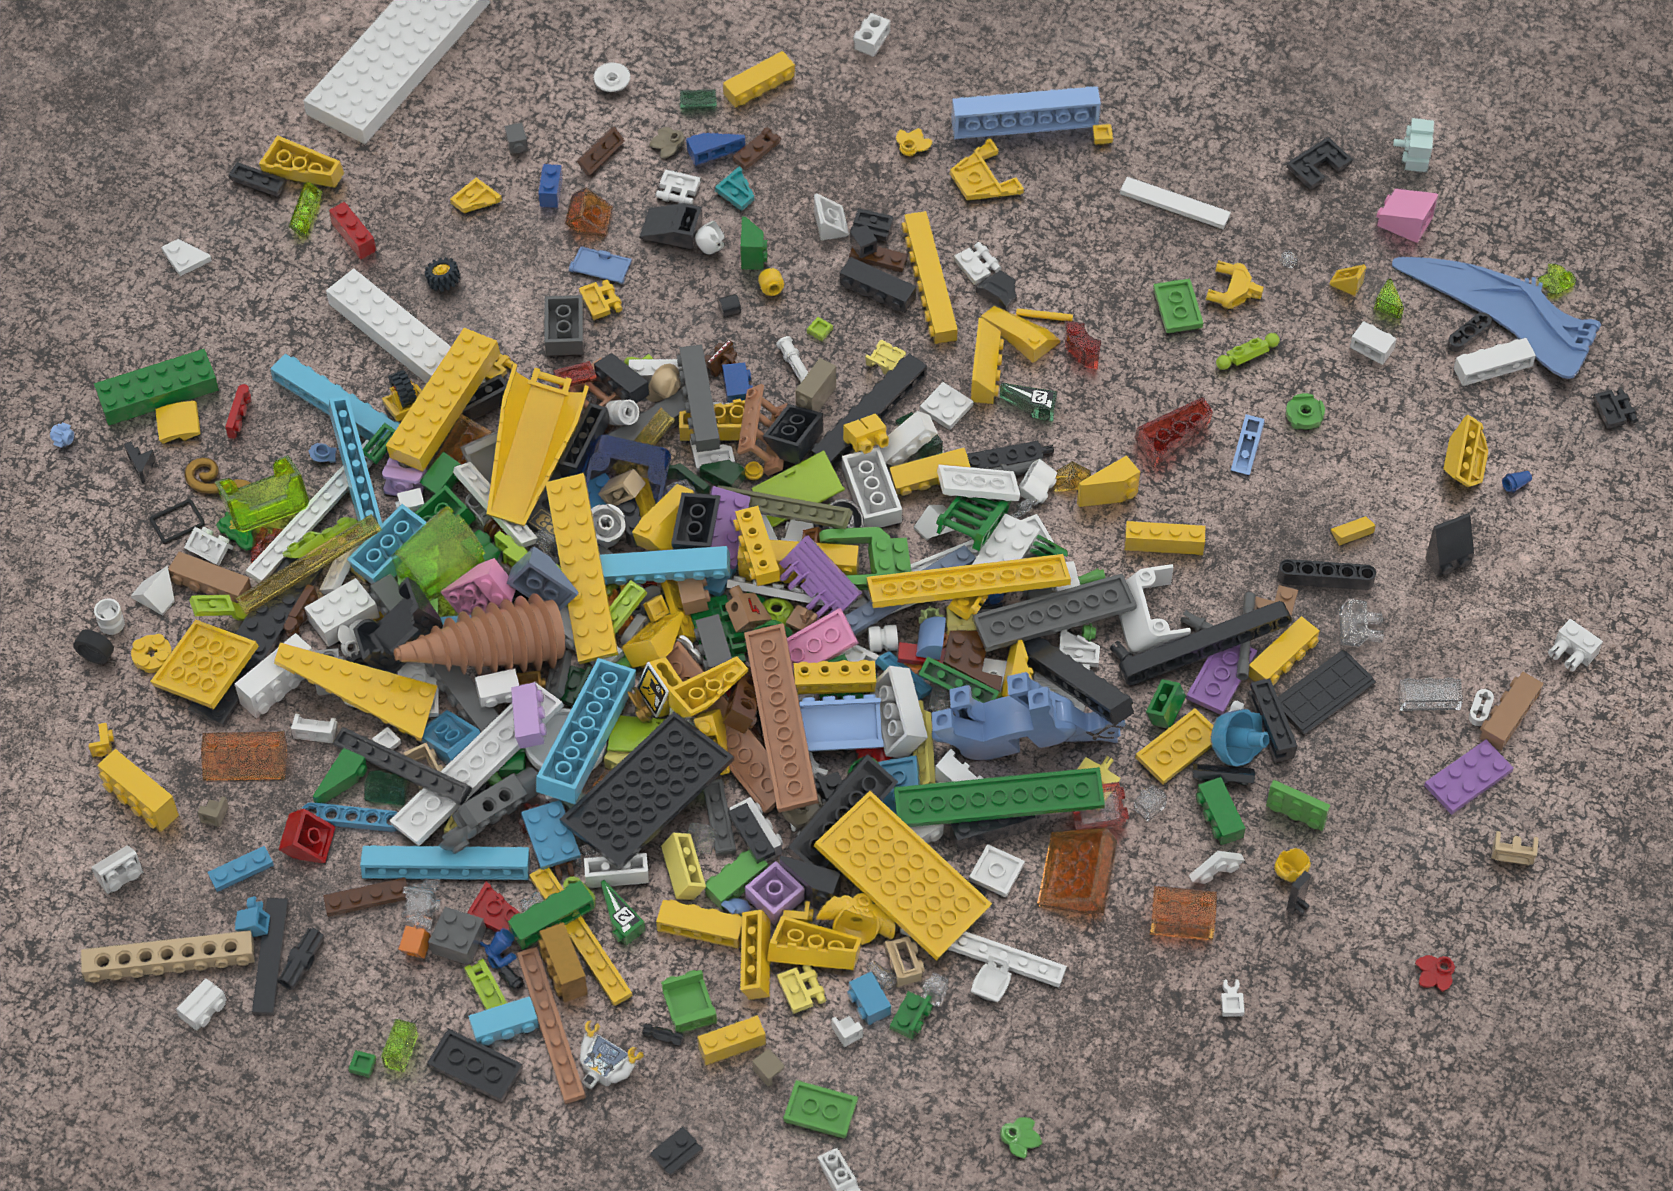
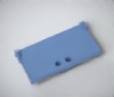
M580 246L574 261L569 266V271L618 282V284L623 285L632 259L610 254L607 251H598Z

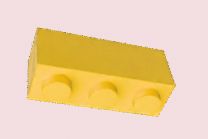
M758 1015L697 1036L698 1048L705 1065L766 1044L765 1031Z

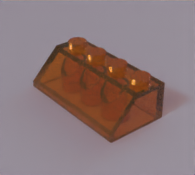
M285 732L202 733L201 760L203 780L285 779L288 744Z

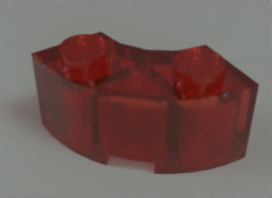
M1066 321L1064 341L1068 352H1071L1079 363L1098 369L1101 340L1095 339L1087 333L1085 323Z

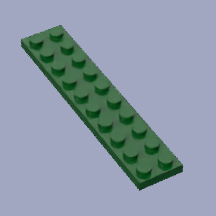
M1100 767L894 787L896 814L909 827L1105 808Z

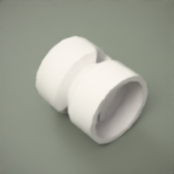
M614 400L608 402L605 406L608 410L609 424L631 425L639 418V407L632 400Z
M108 598L96 604L94 613L100 630L107 635L119 633L125 625L119 603L114 599Z
M885 625L883 629L879 626L868 627L869 651L881 652L883 648L886 651H898L896 625Z

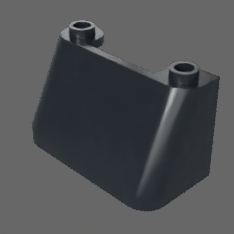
M409 577L398 587L399 594L403 599L379 622L365 619L353 628L363 660L379 670L389 673L399 671L407 663L395 660L394 648L416 640L420 635L426 636L430 634L433 626H437L439 629L443 628L440 616L418 584Z

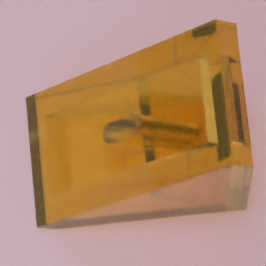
M1073 461L1056 470L1057 475L1055 479L1057 481L1053 486L1054 492L1078 490L1079 483L1091 476L1090 470Z

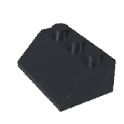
M788 404L763 435V440L781 460L799 464L824 432L823 413Z
M681 493L671 543L673 550L712 546L721 499L720 495Z

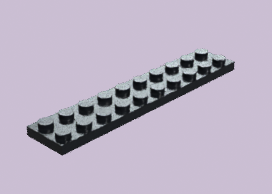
M284 558L236 632L237 635L256 641L259 647L214 709L192 701L188 707L190 714L220 727H225L240 703L235 683L271 654L285 631L283 625L305 587L308 584L312 586L315 584L324 570L322 565L306 558Z

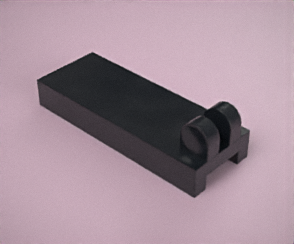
M1305 870L1291 887L1286 911L1291 915L1297 913L1299 916H1302L1305 913L1304 910H1308L1310 907L1305 902L1311 875Z

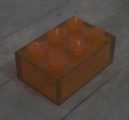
M1154 886L1150 934L1213 941L1217 892Z

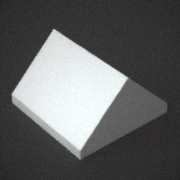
M816 193L814 195V213L820 239L828 240L847 237L849 231L843 206Z

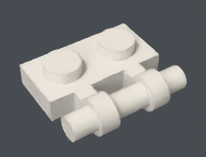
M665 170L660 181V188L665 190L664 192L657 190L656 198H661L665 202L673 201L678 202V204L686 203L692 205L693 198L687 196L696 195L700 185V177ZM672 191H675V192H679V193H681V194H680V195H676V194H671V193H672Z
M980 242L974 245L977 250L976 252L968 248L954 255V261L974 285L989 277V270L993 269L995 272L1001 270L998 260L989 254V249ZM984 258L986 263L983 264L979 259Z

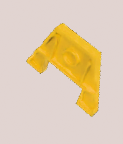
M991 138L985 141L982 147L976 148L972 155L965 157L950 169L952 179L966 200L1024 193V188L1017 177L998 183L985 163V159L998 155V148Z

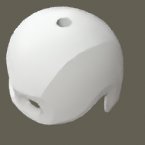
M715 221L705 224L695 234V241L705 254H713L724 247L722 242L724 234Z

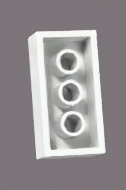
M880 447L873 448L867 454L861 451L842 456V471L852 499L863 513L864 527L881 528L901 523L902 508Z
M296 633L284 642V644L312 651V647ZM278 648L235 683L240 704L256 719L261 714L263 715L268 712L273 704L281 701L285 694L291 689H295L304 679L302 676L296 673L293 674L274 664Z
M889 666L876 679L875 692H870V695L875 694L876 698H881V734L886 756L904 758L908 757L928 737L910 668Z

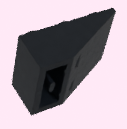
M682 203L649 208L639 238L693 249L696 242L695 234L703 222L702 207Z

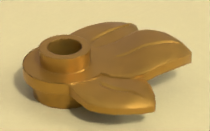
M636 687L631 688L634 690V694L629 691L627 694L636 707V715L641 722H650L652 720L651 715H653L651 709L643 701L641 692Z

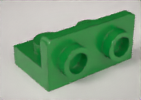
M908 991L889 1029L913 1039L916 1033L919 1034L924 1025V1022H922L924 1017H928L933 1009L931 996L927 995L926 998H923Z

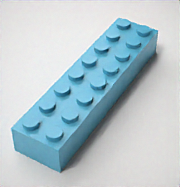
M597 659L536 777V792L572 804L576 803L629 698L627 692H632L633 689L631 688L635 686V669L604 659Z

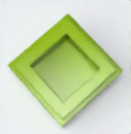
M817 317L807 328V333L823 341L833 330V325Z

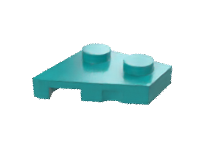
M740 166L715 186L716 193L741 211L754 201V194L749 188V183L744 178Z

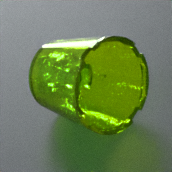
M448 506L443 507L391 555L399 578L403 581L407 577L414 580L429 602L443 596L441 590L478 564L486 562L483 557L485 551L476 535L459 514L456 516L452 514L453 509Z

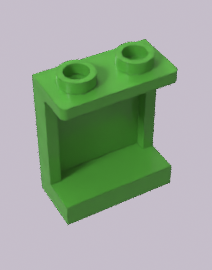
M691 970L685 975L671 976L661 982L662 992L675 1031L684 1033L717 1023V1014L712 1006L702 970Z

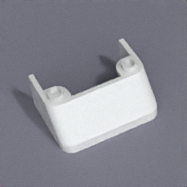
M1173 564L1140 569L1126 580L1137 608L1133 611L1119 614L1127 649L1133 655L1141 654L1188 636L1191 633L1190 628L1170 631L1168 623L1163 619L1151 620L1144 596V588L1171 584Z

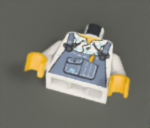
M592 1020L586 1022L585 1030L588 1033L584 1035L580 1050L582 1070L587 1074L582 1080L583 1085L592 1089L597 1082L604 1086H609L611 1083L628 1078L636 1065L635 1061L643 1058V1052H639L635 1057L634 1053L637 1047L630 1048L627 1053L600 1035L594 1036V1033L600 1029L599 1023H596L595 1029L592 1030L590 1028Z

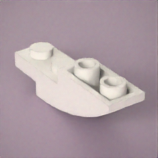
M837 1148L818 1156V1161L833 1191H861L857 1185L856 1178Z

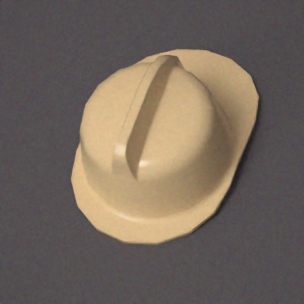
M664 364L654 372L649 383L650 395L646 397L649 401L659 402L678 392L681 383L679 371L675 365Z

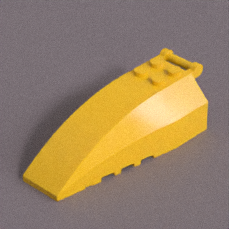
M514 363L502 398L486 515L525 526L546 488L545 482H549L577 428L589 386L585 385L583 392H568L572 381L571 378L566 377L564 379L534 368L532 378L529 380L516 372L518 364ZM537 379L561 385L563 389L538 383Z

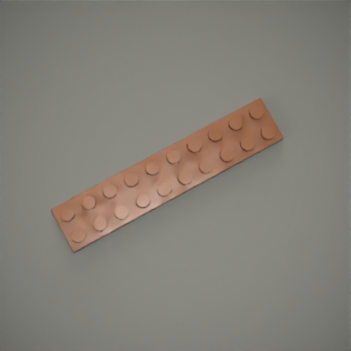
M781 623L745 632L777 810L780 813L817 804L819 800L801 707L799 706V697L795 685L785 626Z
M680 641L674 644L672 651L666 656L682 682L705 672ZM722 695L708 709L691 717H697L703 712L720 709L724 720L728 700ZM725 725L728 752L734 756V761L729 765V769L754 801L760 805L762 811L768 814L776 806V799L766 747L751 728H748L746 733L743 734Z

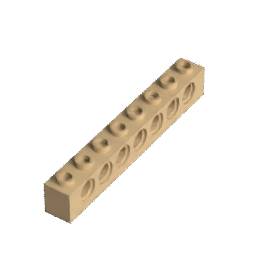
M251 931L81 950V973L85 982H99L104 979L119 980L122 977L130 976L138 978L148 974L162 975L166 972L182 973L185 970H205L210 967L225 968L228 965L244 966L255 962L254 939ZM230 949H236L234 952L228 953ZM210 951H215L212 955H206ZM188 954H193L191 957H185ZM167 956H172L171 959L164 960ZM151 958L150 961L143 962L145 959ZM124 961H130L128 964L122 965ZM104 963H109L105 967H100Z

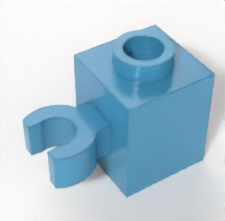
M255 896L248 898V909L237 911L235 931H251L253 937L268 934L270 915L262 910L263 902H256Z

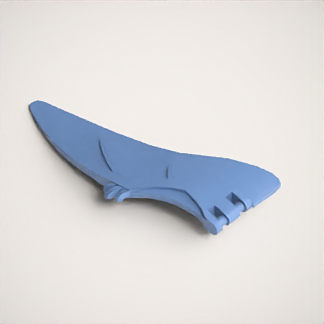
M1398 257L1392 261V266L1396 270L1451 296L1480 313L1489 314L1494 321L1512 332L1519 340L1527 338L1536 355L1535 358L1551 372L1562 378H1574L1579 372L1590 350L1589 346L1593 344L1596 332L1601 327V323L1597 320L1577 319L1556 308L1541 292L1543 283L1539 282L1538 287L1536 286V277H1532V283L1529 284L1528 278H1525L1524 282L1512 276L1463 262L1418 257Z

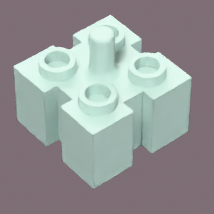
M1412 118L1411 125H1407L1406 136L1408 137H1404V140L1394 139L1393 146L1405 148L1402 162H1405V170L1427 172L1432 152L1434 120Z

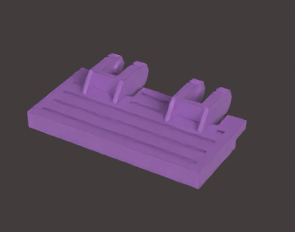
M808 535L779 563L784 569L792 564L780 576L782 582L787 580L794 571L798 574L788 585L790 591L805 578V582L800 587L811 598L819 593L806 606L810 611L821 600L825 603L816 613L818 615L817 620L831 607L833 609L828 614L839 608L844 612L862 594Z

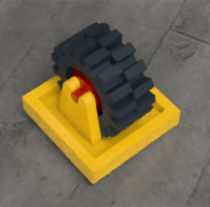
M404 370L389 375L391 395L382 398L384 406L397 422L404 419L422 392L417 384L414 385L412 383V380L408 378Z

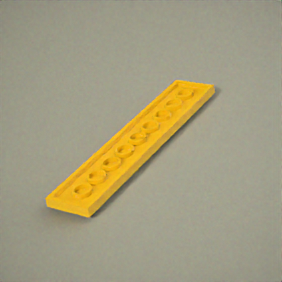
M582 473L545 482L561 571L578 591V595L568 603L579 664L596 661L598 658L604 659L619 655L585 475Z
M1063 554L867 577V586L873 608L1071 585V577Z

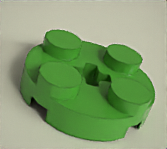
M1308 393L1295 395L1286 407V417L1295 429L1317 428L1321 425L1325 414L1323 402L1320 399L1318 401L1314 398V395ZM1306 409V411L1310 413L1304 414L1302 413V410Z

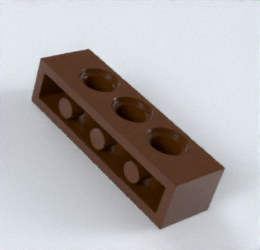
M747 665L745 666L748 668V672L731 687L723 724L743 734L746 733L748 728H753L757 720L755 716L759 710L751 668Z

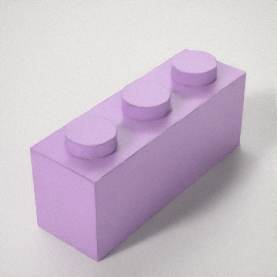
M536 683L511 687L515 738L520 749L544 744V735H547L545 723L542 722V719L545 718V711L543 706H541V702H544L542 690H538Z

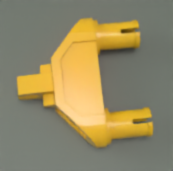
M1218 260L1215 272L1231 275L1232 279L1228 291L1225 293L1208 289L1206 301L1219 303L1224 308L1232 309L1244 303L1246 298L1261 299L1264 287L1251 281L1252 277L1245 265L1241 263L1230 264Z

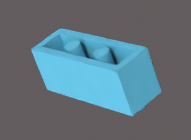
M530 996L469 1015L475 1041L484 1046L491 1045L494 1041L500 1039H510L522 1032H532L535 1028L539 1027Z

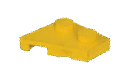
M477 177L450 198L451 204L463 213L502 201L501 195Z

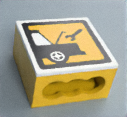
M665 657L647 662L636 688L641 692L644 701L652 713L658 718L670 714L668 689L682 683V680Z

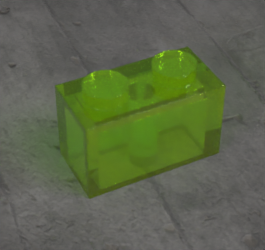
M395 1019L381 1054L383 1067L404 1072L418 1037L416 1024Z

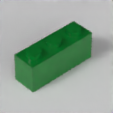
M1222 778L1198 784L1195 797L1197 803L1202 805L1204 809L1205 820L1210 822L1212 826L1211 830L1214 838L1219 840L1220 845L1244 838L1246 828Z

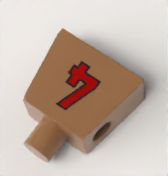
M739 585L729 590L732 599L726 603L725 607L736 632L752 631L756 627L763 625L766 621L772 620L755 593H743Z

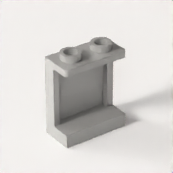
M493 432L460 447L466 462H471L490 485L498 432Z

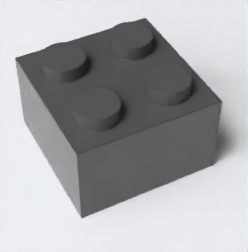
M444 907L428 941L431 953L471 965L480 946V941H482L486 933L484 919Z

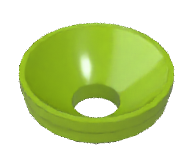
M773 597L762 603L772 620H778L786 626L787 619L794 611L792 604L788 600ZM773 605H780L782 610L780 612H773L771 607Z

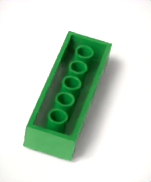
M205 348L94 383L108 426L153 412L155 409L166 405L185 402L219 391L217 380Z

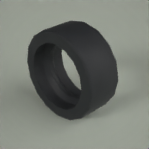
M89 629L82 630L73 643V648L81 657L95 664H105L114 651V646L110 640L102 634Z

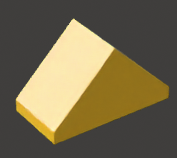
M1359 265L1337 270L1329 284L1356 296L1363 284L1366 266Z

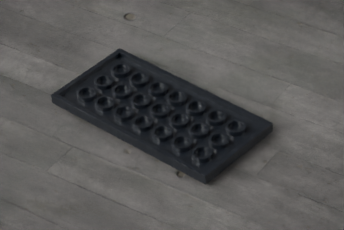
M673 712L560 818V822L617 868L622 869L734 761V756L676 712Z

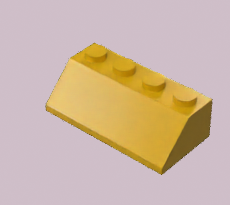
M983 318L978 320L971 400L976 403L994 404V397H998L999 385H996V381H1000L1001 370H997V366L1002 364V354H999V350H1003L1004 339H1000L1001 331Z

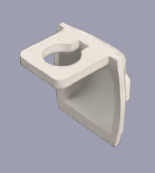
M990 953L988 964H985L978 972L971 992L984 999L998 1002L1004 995L1010 982L1011 973L1008 972L1009 960ZM993 961H999L1003 966L998 968Z

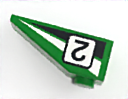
M603 880L601 888L613 931L612 935L618 942L622 941L627 946L645 932V922Z

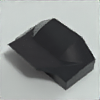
M999 270L992 276L986 277L976 287L975 293L1006 311L1017 299L1015 292L1016 279Z

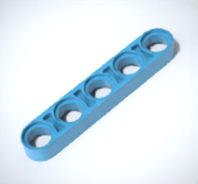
M313 802L307 803L302 807V809L316 810V816L334 826L387 832L398 830L394 826L387 824V820L398 813L396 811ZM334 811L337 813V816L333 819H328L326 814ZM354 813L357 815V818L354 821H348L346 819L347 815ZM371 815L378 817L374 823H368L366 820Z

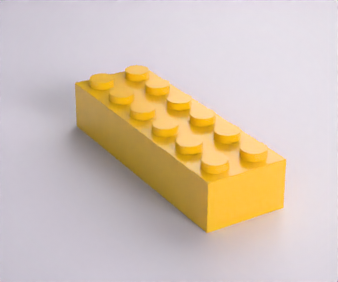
M770 540L780 576L792 564L784 569L779 563L799 543L798 541ZM816 543L845 575H859V546ZM739 544L737 556L739 576L745 577L747 581H751L748 569L751 567L749 563L746 564L743 552L746 551ZM794 571L789 576V578L783 582L791 583L798 576V574Z

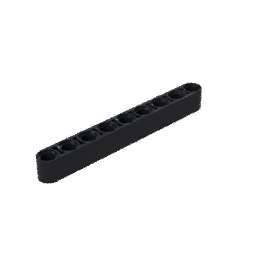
M1274 602L1127 658L1119 664V670L1127 685H1135L1282 629L1292 622V617L1284 602Z

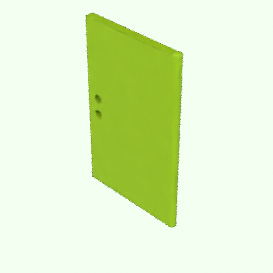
M822 451L758 484L752 490L759 493L821 503L844 491L845 488L836 475L825 451ZM766 515L772 528L788 520Z
M620 715L609 736L607 750L631 752L665 719L652 718L650 722L646 721L643 723L638 717Z

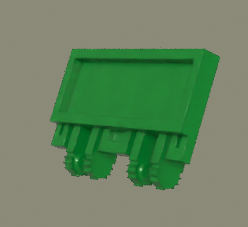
M727 595L710 598L711 601L707 602L709 610L690 614L694 628H697L695 620L719 614L731 657L737 656L745 663L744 653L748 651L746 642L740 643L746 641L745 632L738 633L735 631L725 607L726 603L731 599L728 600Z

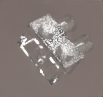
M1348 598L1339 608L1341 645L1360 647L1366 640L1382 643L1384 631L1368 629V623L1381 625L1383 617L1379 616L1383 614L1381 612L1367 611V601Z

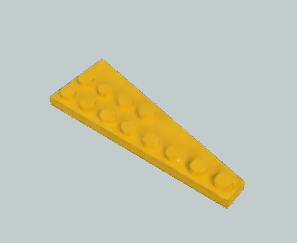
M279 644L274 664L293 674L296 673L302 676L313 685L315 683L326 689V692L343 698L342 700L367 714L370 713L382 719V722L389 723L397 727L399 731L406 732L415 737L416 740L422 741L437 685L288 644Z

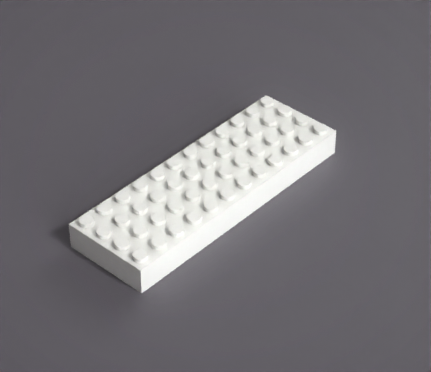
M393 0L303 100L306 115L366 144L490 4V0Z

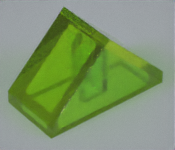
M1389 278L1376 297L1374 309L1396 319H1402L1404 306L1392 279Z

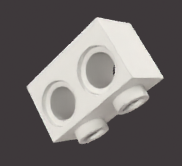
M871 13L867 19L863 20L861 29L854 34L855 49L874 57L890 33V20Z

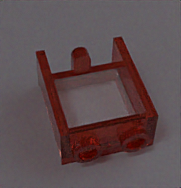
M1119 782L1102 784L1105 808L1072 811L1076 833L1125 826L1129 815L1127 807H1123L1122 799H1125L1124 788L1120 787Z

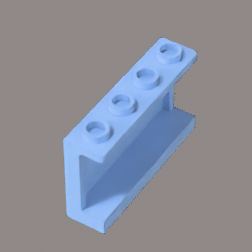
M875 694L863 695V699H855V695L843 696V700H835V696L823 697V701H815V697L802 698L803 702H799L809 752L884 747L881 734V698H876Z

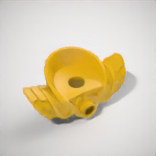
M859 893L853 898L848 895H844L841 898L834 896L823 905L816 916V920H834L832 930L862 938L861 945L871 942L878 933L890 940L895 935L894 921L881 908L873 904L872 900L864 893Z

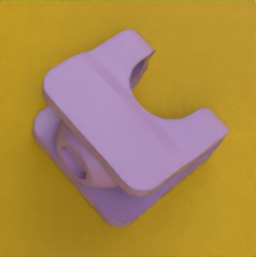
M389 457L382 472L383 478L386 479L384 493L397 496V493L420 488L423 494L424 488L419 482L427 473L428 465L422 472L413 467L403 468L400 466L399 461Z

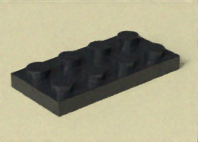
M449 1028L427 1061V1067L501 1103L523 1069L522 1063Z

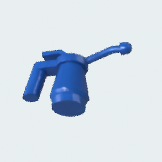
M505 928L496 932L490 944L487 945L480 941V945L485 948V952L488 954V962L493 969L502 968L517 959L514 953L508 954L503 959L500 956L503 951L512 945L515 939L513 934Z

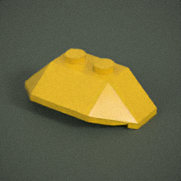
M1466 415L1449 438L1443 468L1451 477L1466 487L1483 482L1488 456L1487 442L1482 431L1483 424L1470 415Z

